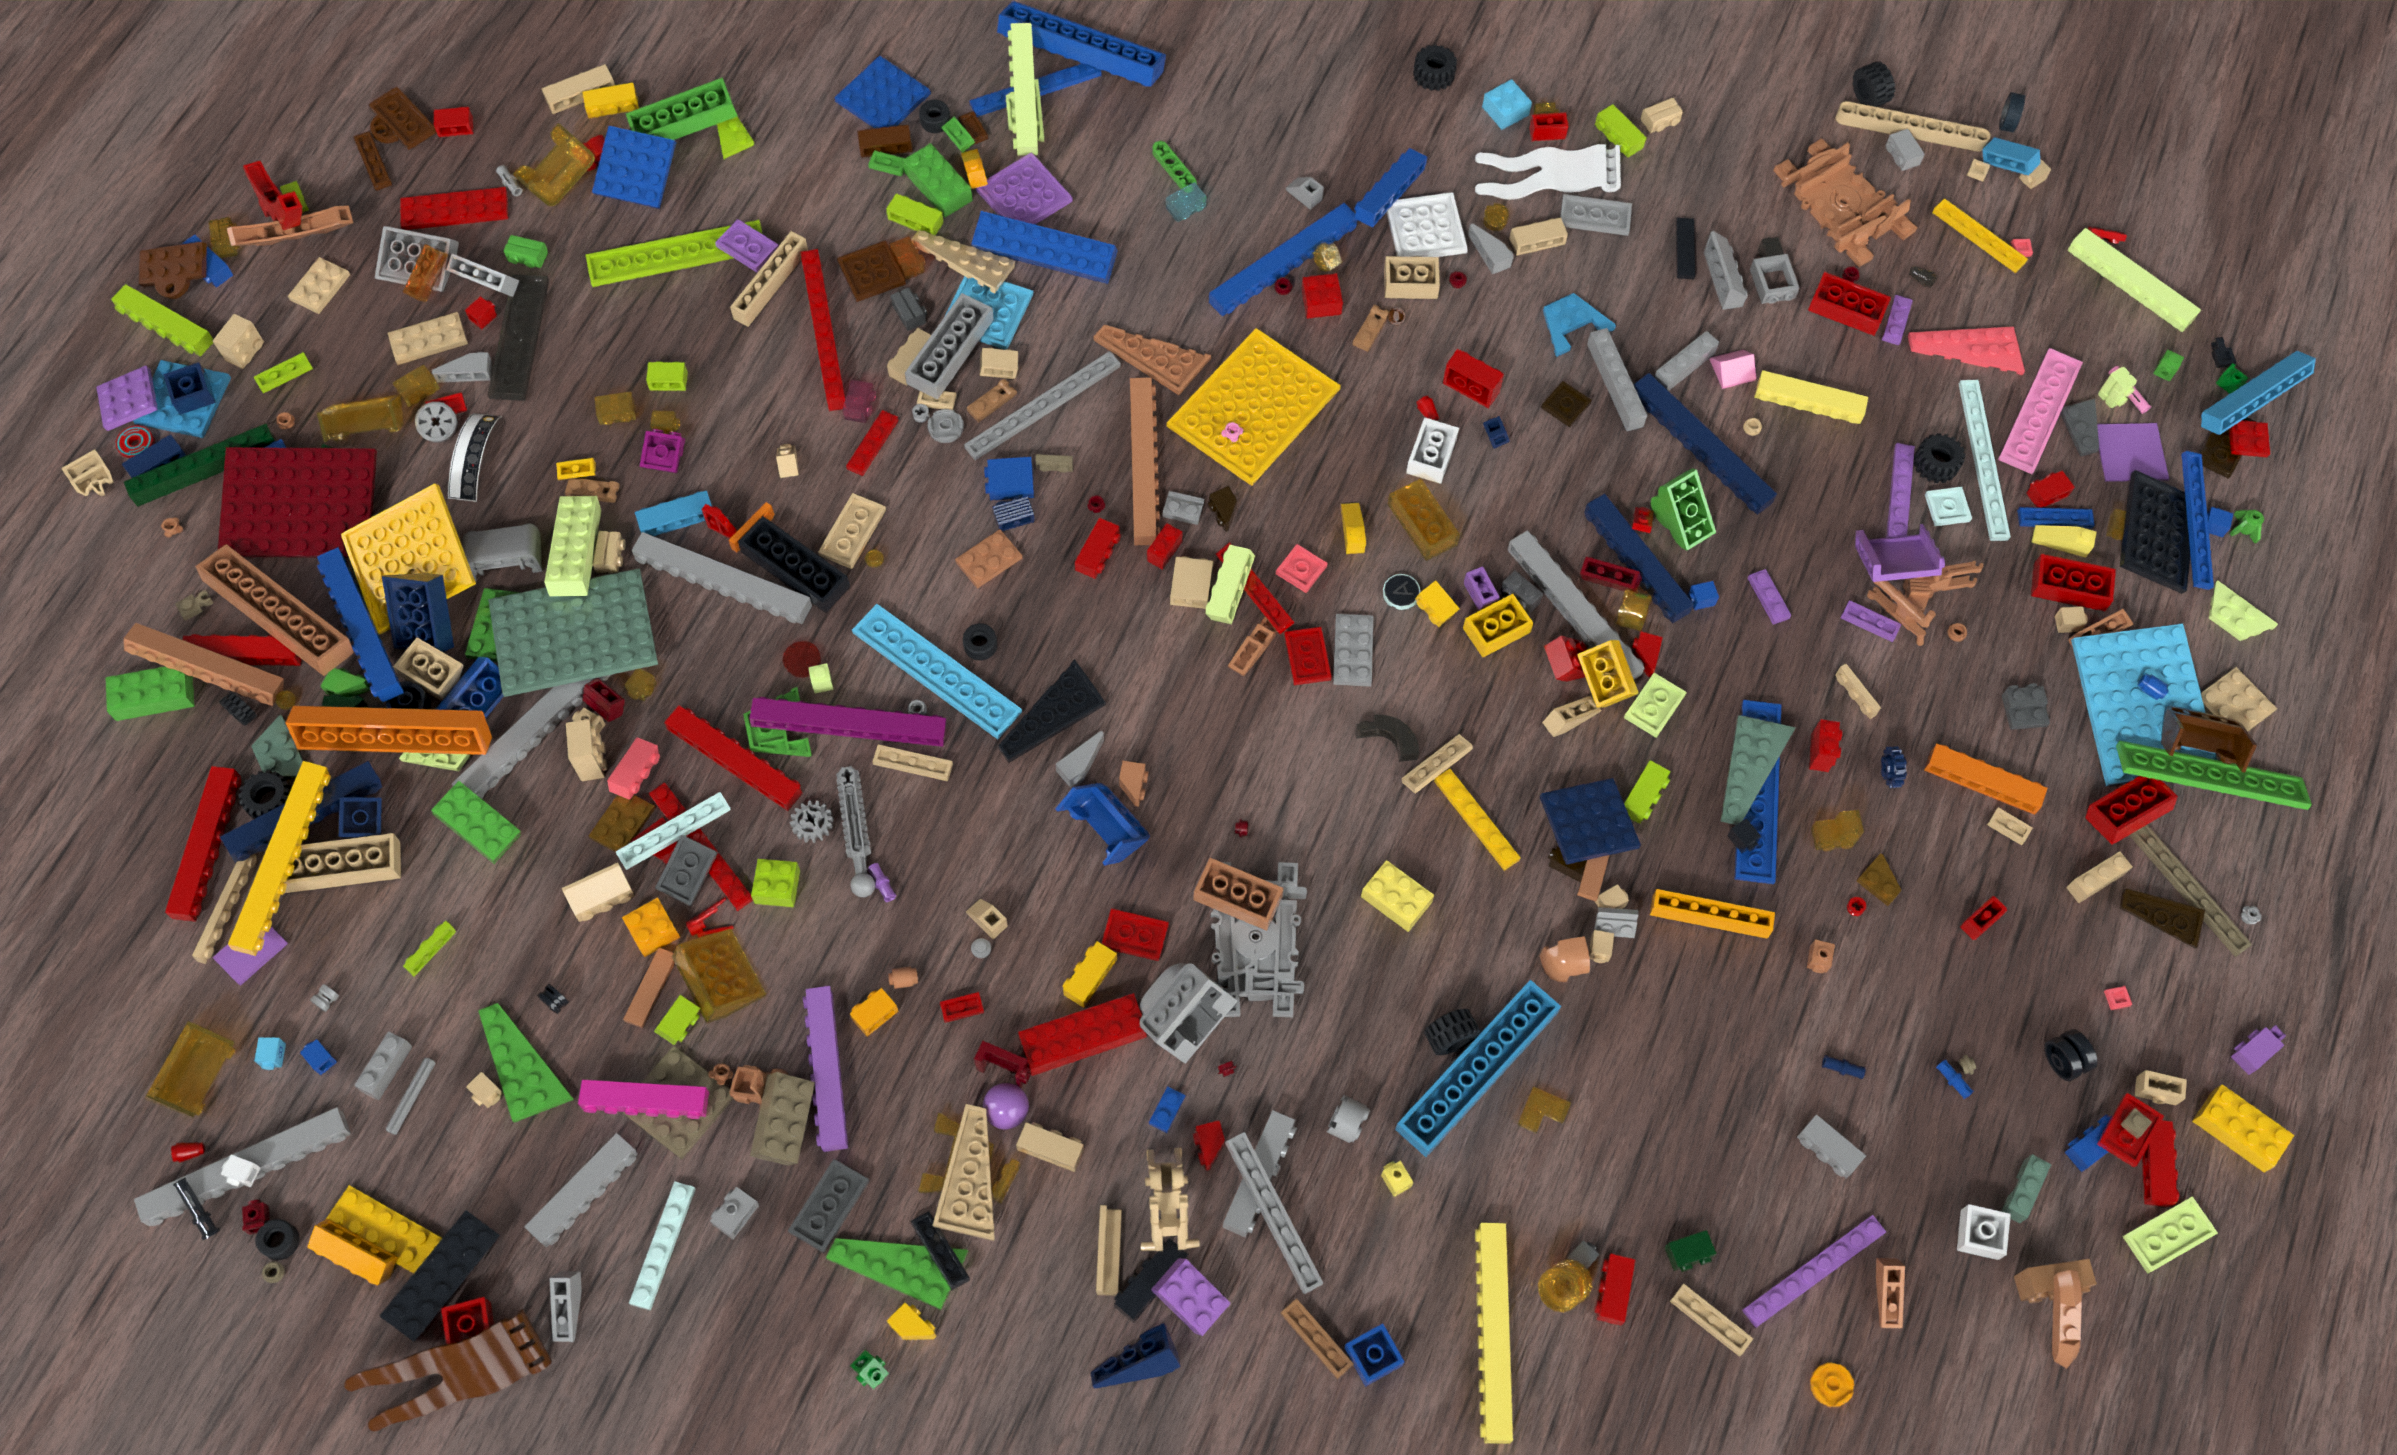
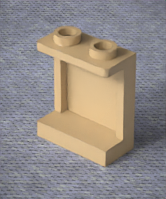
M1187 556L1176 557L1170 605L1206 609L1213 561L1205 558L1192 559Z

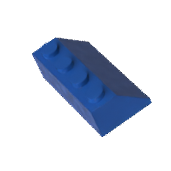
M478 657L435 710L483 711L486 719L504 697L499 667L488 657Z

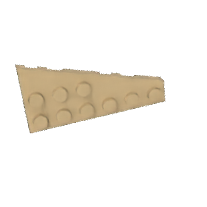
M918 230L911 238V245L926 254L932 253L938 261L947 262L948 267L965 277L976 279L982 287L988 286L994 294L1015 267V261L1007 257L985 252L957 241H951L941 236L927 233L926 231Z
M966 1104L933 1226L995 1241L986 1108Z

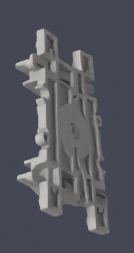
M1222 862L1231 866V862ZM1278 862L1277 881L1265 880L1284 888L1283 897L1267 931L1216 909H1213L1211 912V917L1219 919L1218 923L1211 924V928L1215 931L1217 951L1212 955V962L1219 964L1217 966V982L1220 986H1228V988L1223 989L1237 1000V1003L1225 1017H1240L1239 997H1248V1001L1273 999V1017L1293 1018L1294 994H1303L1304 983L1302 981H1294L1295 968L1298 966V962H1293L1290 959L1292 955L1299 954V951L1295 948V927L1300 925L1301 917L1297 914L1294 915L1297 910V900H1287L1306 899L1307 889L1305 887H1297L1298 863ZM1253 934H1258V935H1259V939H1258V940H1254V939L1252 938V935H1253Z

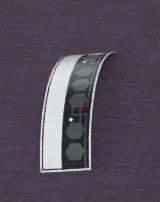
M472 413L465 421L457 438L452 456L448 483L449 499L477 502L478 476L483 451L493 426L501 416Z

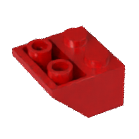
M1561 635L1544 646L1557 680L1568 682L1585 677L1577 655L1587 650L1583 641Z

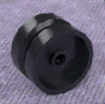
M2070 1029L2061 1034L2060 1037H2055L2045 1043L2044 1051L2048 1063L2054 1072L2065 1081L2070 1082L2080 1077L2082 1073L2086 1074L2097 1067L2098 1061L2093 1046L2076 1029Z

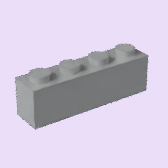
M455 254L451 255L446 268L449 272L512 297L519 283V280Z
M1704 332L1659 368L1654 378L1668 391L1671 390L1715 354L1719 341L1709 332Z

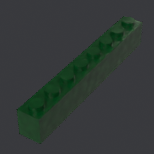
M263 424L123 482L129 497L139 507L224 472L226 447L264 448L275 442L276 439L268 425Z

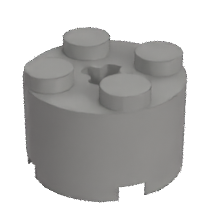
M1343 1095L1340 1100L1342 1104L1336 1107L1328 1125L1330 1128L1327 1130V1133L1350 1143L1358 1139L1362 1130L1359 1126L1367 1119L1370 1109L1367 1108V1105Z

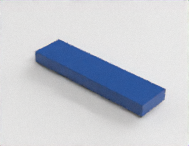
M2019 507L2017 510L2019 526L2035 527V525L2093 528L2095 525L2092 509Z

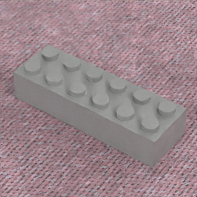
M961 293L906 370L907 385L938 400L993 322L992 307Z

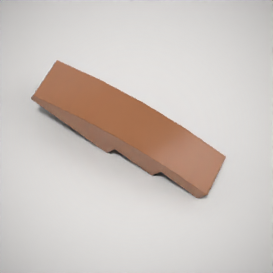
M1266 617L1263 618L1260 624H1257L1251 635L1247 636L1228 664L1230 669L1242 676H1245L1278 633Z

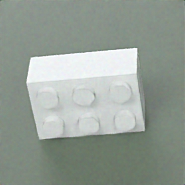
M1424 418L1408 462L1406 473L1441 484L1457 440L1459 428Z

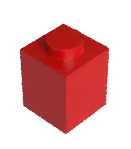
M481 296L465 309L469 320L480 329H483L497 317L495 305L490 300L486 301Z

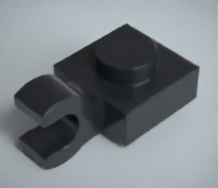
M2215 338L2216 342L2211 343L2213 349L2211 354L2216 368L2230 367L2232 363L2236 364L2232 348H2226L2224 338Z

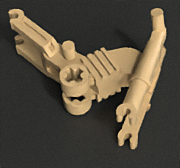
M1174 1148L1175 1162L1155 1163L1154 1149L1147 1150L1150 1177L1145 1178V1184L1154 1189V1196H1149L1153 1242H1141V1251H1163L1162 1236H1177L1178 1250L1200 1246L1199 1239L1187 1240L1188 1200L1187 1194H1181L1180 1187L1188 1184L1187 1175H1183L1181 1148ZM1176 1209H1180V1218H1177ZM1158 1210H1161V1220H1159Z

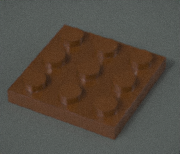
M886 240L837 258V262L856 302L906 285L905 279Z

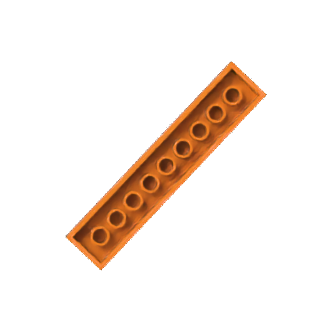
M293 706L285 722L299 750L486 755L492 740L483 711Z

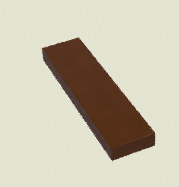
M367 131L353 136L375 190L378 191L392 186L371 132Z

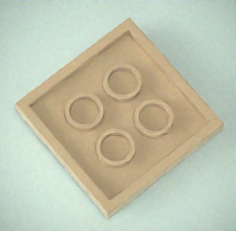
M2237 667L2201 693L2204 709L2207 714L2236 720L2243 724L2247 731H2250L2277 710Z

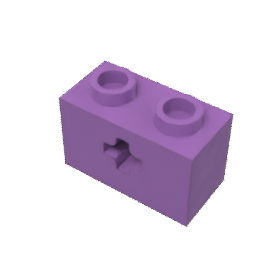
M1483 567L1466 573L1464 585L1478 611L1499 601L1500 597Z

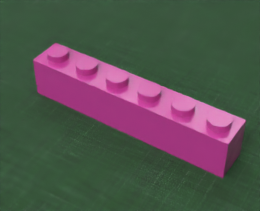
M582 1080L578 1105L584 1109V1112L596 1113L597 1110H601L607 1114H617L618 1111L625 1112L627 1115L646 1113L647 1116L657 1117L658 1114H666L667 1117L671 1118L686 1115L690 1119H699L700 1116L706 1117L709 1091L706 1087Z

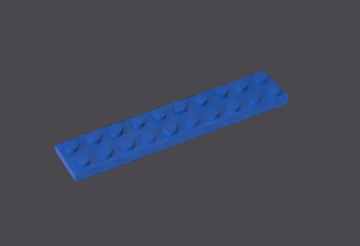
M1743 700L1741 716L1781 724V704ZM1780 756L1743 819L1747 818L1761 835V838L1758 841L1759 846L1751 852L1747 850L1742 854L1736 847L1735 880L1774 884L1776 881Z

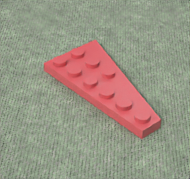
M2014 327L1910 332L1908 335L1912 352L1930 356L1934 354L1944 356V359L1961 360L1960 362L1986 368L1992 366L2000 368V371H2015L2019 375H2023L2025 372Z

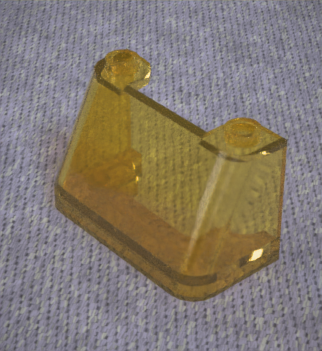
M559 123L552 129L550 134L551 139L556 145L534 170L528 165H522L512 174L548 206L558 204L590 168L595 159L594 154Z
M188 1021L144 1099L191 1118L195 1115L199 1116L205 1106L202 1104V1101L226 1058L230 1060L236 1050L233 1047L235 1042Z

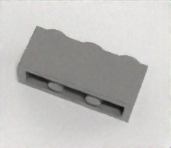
M388 1031L354 1086L362 1093L380 1100L412 1049V1046L405 1039Z
M1817 1114L1797 1136L1805 1148L1814 1151L1819 1160L1824 1163L1827 1162L1833 1167V1171L1841 1177L1848 1178L1866 1157L1864 1153Z

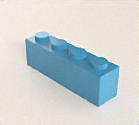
M706 490L696 492L690 496L679 497L670 502H662L650 508H642L640 511H636L635 515L641 533L657 536L705 521L702 508L705 504L711 507L712 505Z

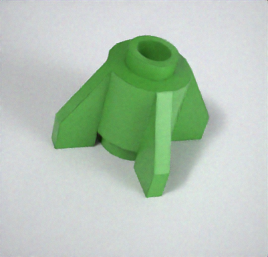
M2237 510L2233 515L2239 521L2238 526L2229 534L2231 536L2240 532L2244 535L2251 534L2249 537L2254 544L2261 539V525L2265 520L2264 516L2257 510Z

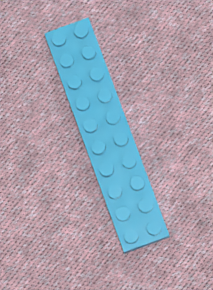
M878 604L852 629L853 634L996 739H999L1022 713L1020 707Z

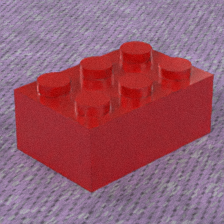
M1457 349L1446 364L1443 384L1489 409L1500 393L1504 374L1500 370L1485 364L1482 360L1470 356L1467 352Z

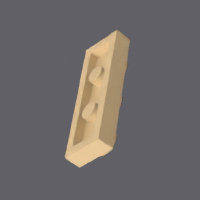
M1844 664L1836 673L1838 682L1847 689L1849 696L1858 703L1863 714L1867 715L1869 719L1875 717L1881 707L1848 665Z

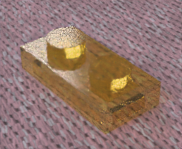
M1012 1159L1010 1163L1004 1165L1001 1172L1003 1176L1000 1182L996 1181L992 1188L994 1201L1002 1203L1020 1169V1162Z

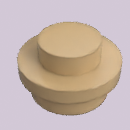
M1750 418L1745 421L1743 429L1748 435L1754 436L1761 432L1762 425L1758 419Z

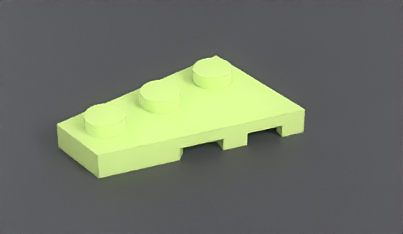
M403 752L399 759L402 762L460 771L470 755Z

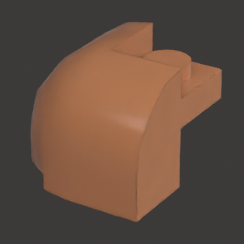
M1585 936L1557 941L1558 945L1551 948L1545 946L1541 951L1542 967L1545 974L1552 980L1567 982L1569 976H1577L1589 973L1590 959Z

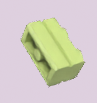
M2121 367L2110 374L2098 395L2103 400H2106L2105 403L2110 408H2114L2117 405L2120 407L2128 401L2127 397L2134 392L2135 389L2133 387L2137 380L2132 375H2129V371L2125 367Z

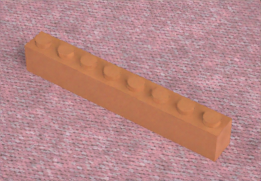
M135 623L124 637V651L132 655L140 656L148 661L156 662L169 669L180 671L188 676L196 677L204 682L220 686L225 690L257 700L260 703L273 706L283 692L284 678L141 624Z

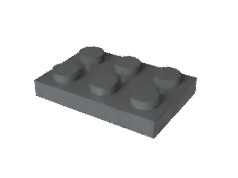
M681 835L655 889L692 906L718 852L685 835Z

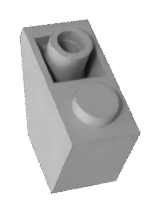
M1312 177L1297 178L1286 187V191L1310 210L1323 199L1324 187Z

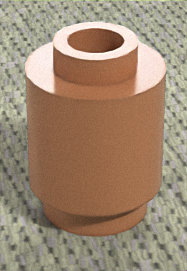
M911 966L894 968L892 973H888L889 984L894 985V989L912 987L913 984H918L916 968H911Z

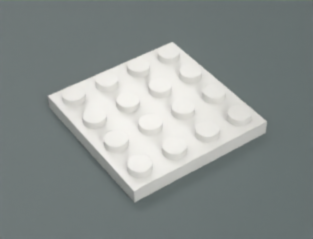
M1453 192L1399 199L1386 212L1397 257H1442L1467 253L1468 249Z

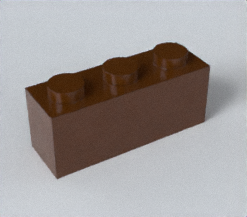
M909 125L857 131L861 158L872 157L874 151L890 155L912 152Z

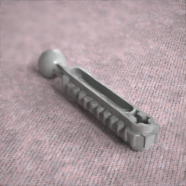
M852 766L841 767V770L836 774L837 785H840L837 789L840 792L838 796L841 799L839 803L842 806L840 808L841 813H843L841 818L843 820V828H845L843 829L844 835H846L844 839L847 842L845 847L847 857L852 858L855 868V876L851 880L850 888L856 896L865 898L873 893L875 880L871 875L867 874L866 856L871 854V849L869 846L870 842L867 840L869 837L868 833H866L868 830L865 825L867 824L864 818L866 817L865 811H863L865 808L864 804H862L864 801L863 797H861L863 794L862 790H860L862 787L861 783H859L861 780L858 770H855ZM847 777H850V783H847Z

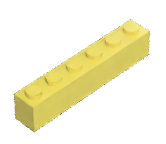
M1763 370L1758 379L1754 398L1762 401H1770L1779 405H1786L1798 410H1806L1814 414H1822L1834 419H1842L1857 424L1861 423L1868 402L1867 396Z

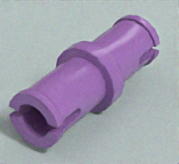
M878 863L870 865L867 870L875 880L876 889H879L885 902L894 900L896 894L889 884V878L883 874Z

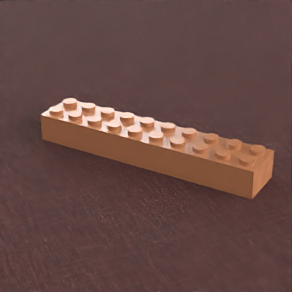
M227 544L195 566L204 583L323 676L354 653L346 636Z

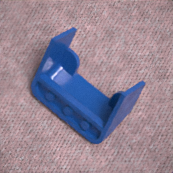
M1102 783L1073 787L1055 808L1057 812L1068 810L1071 817L1075 820H1087L1109 845L1106 849L1107 858L1102 862L1104 865L1123 861L1150 838L1147 830L1116 795Z

